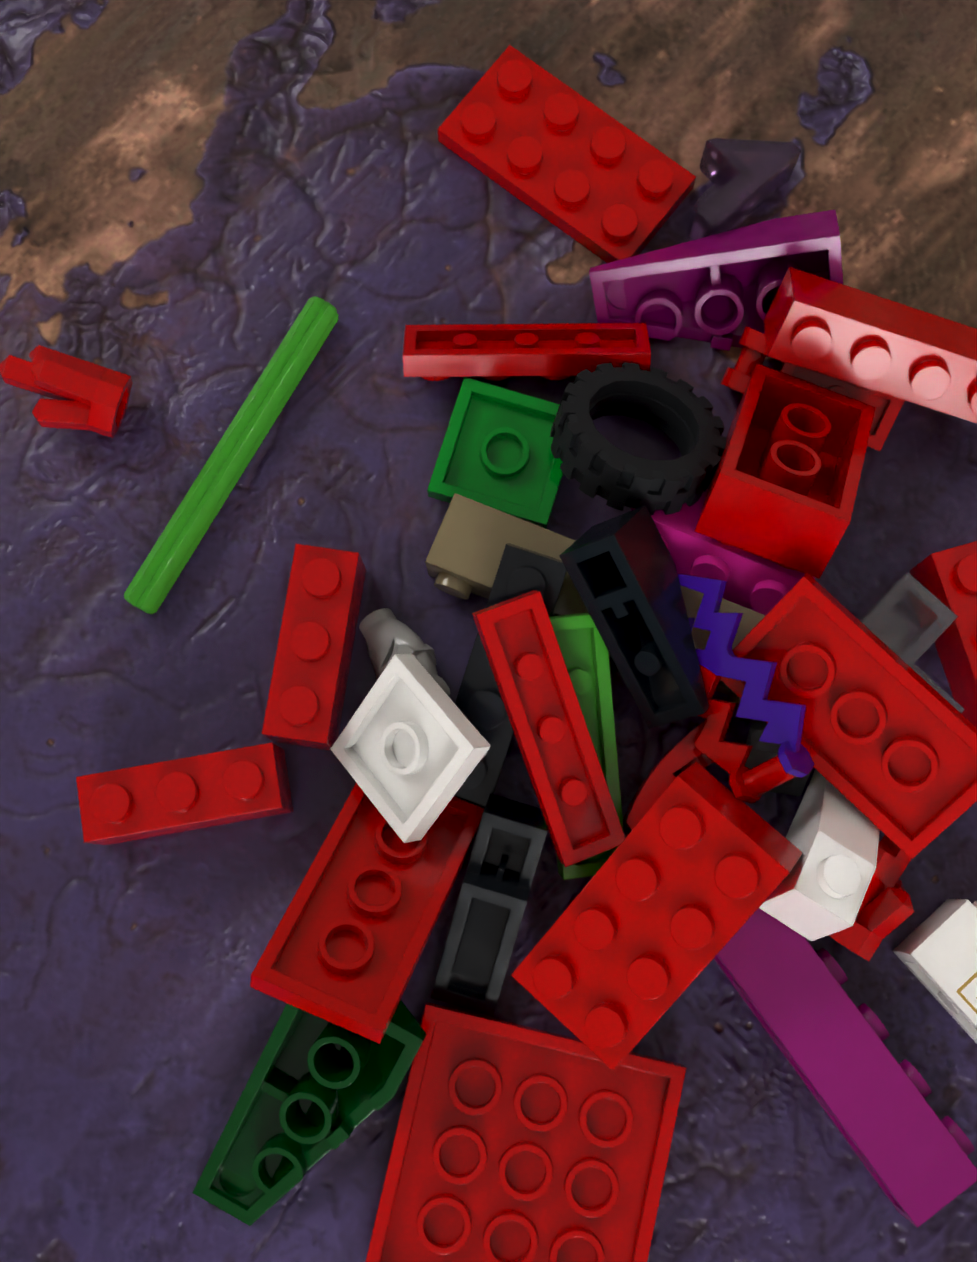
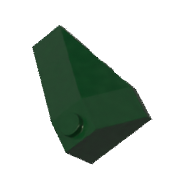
M400 1000L380 1044L290 1004H286L192 1193L251 1226L304 1178L306 1172L329 1151L335 1150L348 1139L353 1130L375 1110L379 1111L395 1096L427 1035L403 1001Z

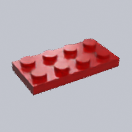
M511 45L505 49L437 129L438 141L606 263L639 255L692 191L696 180L695 175Z
M808 573L795 584L732 650L737 657L777 662L768 699L806 705L801 744L808 750L815 764L814 768L911 859L918 855L977 802V728ZM721 677L720 680L741 699L746 682Z
M356 783L251 974L250 987L380 1044L478 833L484 809L453 797L422 840L403 843Z

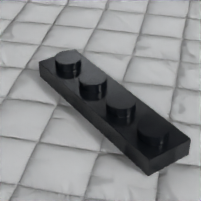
M507 543L486 608L537 590L541 592L549 617H552L567 573L562 560ZM478 632L455 704L491 747L487 751V755L477 764L454 797L485 807L490 793L494 794L514 731Z

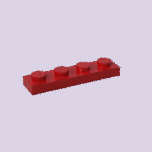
M646 323L405 325L402 355L404 377H421L428 381H441L449 377L476 376L493 381L504 380L511 376H542L550 380H563L570 376H576L585 369L593 372L599 364L612 363L613 367H622L623 362L639 364L640 369L650 371L651 348Z
M533 590L472 613L559 861L565 867H568L619 846L625 839V835L541 592Z

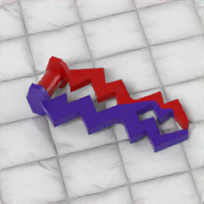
M678 574L681 586L704 594L696 619L688 618L691 632L693 627L711 631L705 649L695 648L709 708L704 714L697 715L706 718L707 721L694 747L730 774L729 785L736 799L752 804L758 801L764 793L795 777L802 778L808 775L815 764L808 750L801 744L806 705L768 699L777 662L742 658L734 655L732 645L743 613H719L727 581ZM721 677L746 682L736 717L768 722L758 741L781 744L777 756L752 769L746 767L745 764L753 745L724 741L736 703L711 699Z

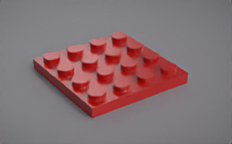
M427 1002L421 1027L427 1035L412 1061L365 1262H647L686 1067L683 1064L630 1052L616 1069L612 1071L579 1039Z

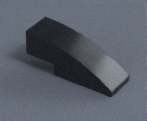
M490 793L482 815L467 872L462 883L431 998L494 1016L548 831L541 808Z

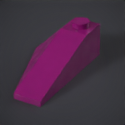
M836 210L775 218L591 267L589 275L598 323H646L650 338L670 341L674 337L710 342V348L730 351L731 346L743 348V345L738 343L746 326L765 334L764 319L789 267L843 284L841 240Z

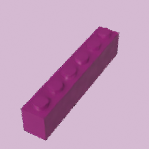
M758 908L714 957V960L896 1210L918 1228L977 1181V1168L968 1158V1155L975 1148L954 1120L947 1115L940 1120L925 1098L932 1091L918 1070L907 1059H903L898 1063L884 1045L883 1041L890 1035L878 1016L865 1003L856 1007L843 990L841 985L847 982L848 978L832 955L824 948L815 952L805 937Z

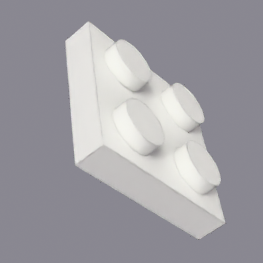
M410 653L395 654L330 749L403 843L422 840L491 745L415 656Z

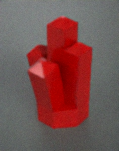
M38 345L29 353L32 362L9 355L0 363V373L5 383L52 398H40L32 410V414L41 427L89 430L113 438L121 426L133 383L130 375Z
M886 835L879 841L876 869L853 926L828 935L867 961H870L882 940L914 913L909 893L905 892L903 883L899 880L911 858Z

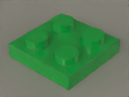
M464 377L427 489L428 497L450 503L454 493H457L547 529L563 477V472L560 469L562 461L560 458L554 459L551 451L553 437H550L551 428L560 404Z

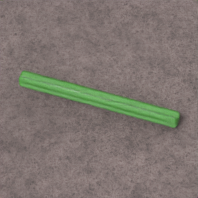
M317 296L308 299L124 592V598L128 603L148 614L157 612L337 323L339 315L337 309L332 304Z

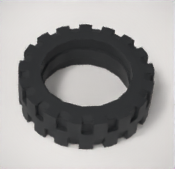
M623 362L622 367H613L612 363H603L597 365L593 372H590L588 369L581 371L576 375L574 383L569 382L566 386L550 432V437H553L551 451L554 459H561L560 469L569 480L575 478L581 483L579 489L591 498L598 495L607 500V506L623 511L624 506L637 509L646 505L650 515H653L655 510H663L665 515L679 512L684 503L689 507L694 505L700 499L703 491L707 490L726 447V437L721 436L725 429L720 416H713L711 413L713 405L704 396L698 398L692 393L694 387L682 379L675 382L667 378L668 373L653 367L651 371L642 370L639 364ZM602 416H627L643 420L662 430L678 446L682 456L675 460H649L630 455L612 445L596 429L592 420Z

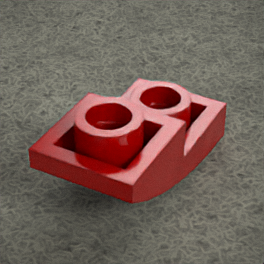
M707 720L693 729L670 749L640 785L623 818V829L627 835L674 781L675 776L673 773L679 769L683 772L695 762L699 763L703 768L714 762L694 747Z

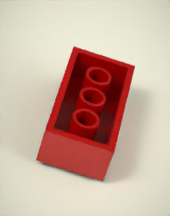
M695 762L674 779L511 976L614 1071L787 877L802 855V852L742 800L736 799L734 793L699 763Z

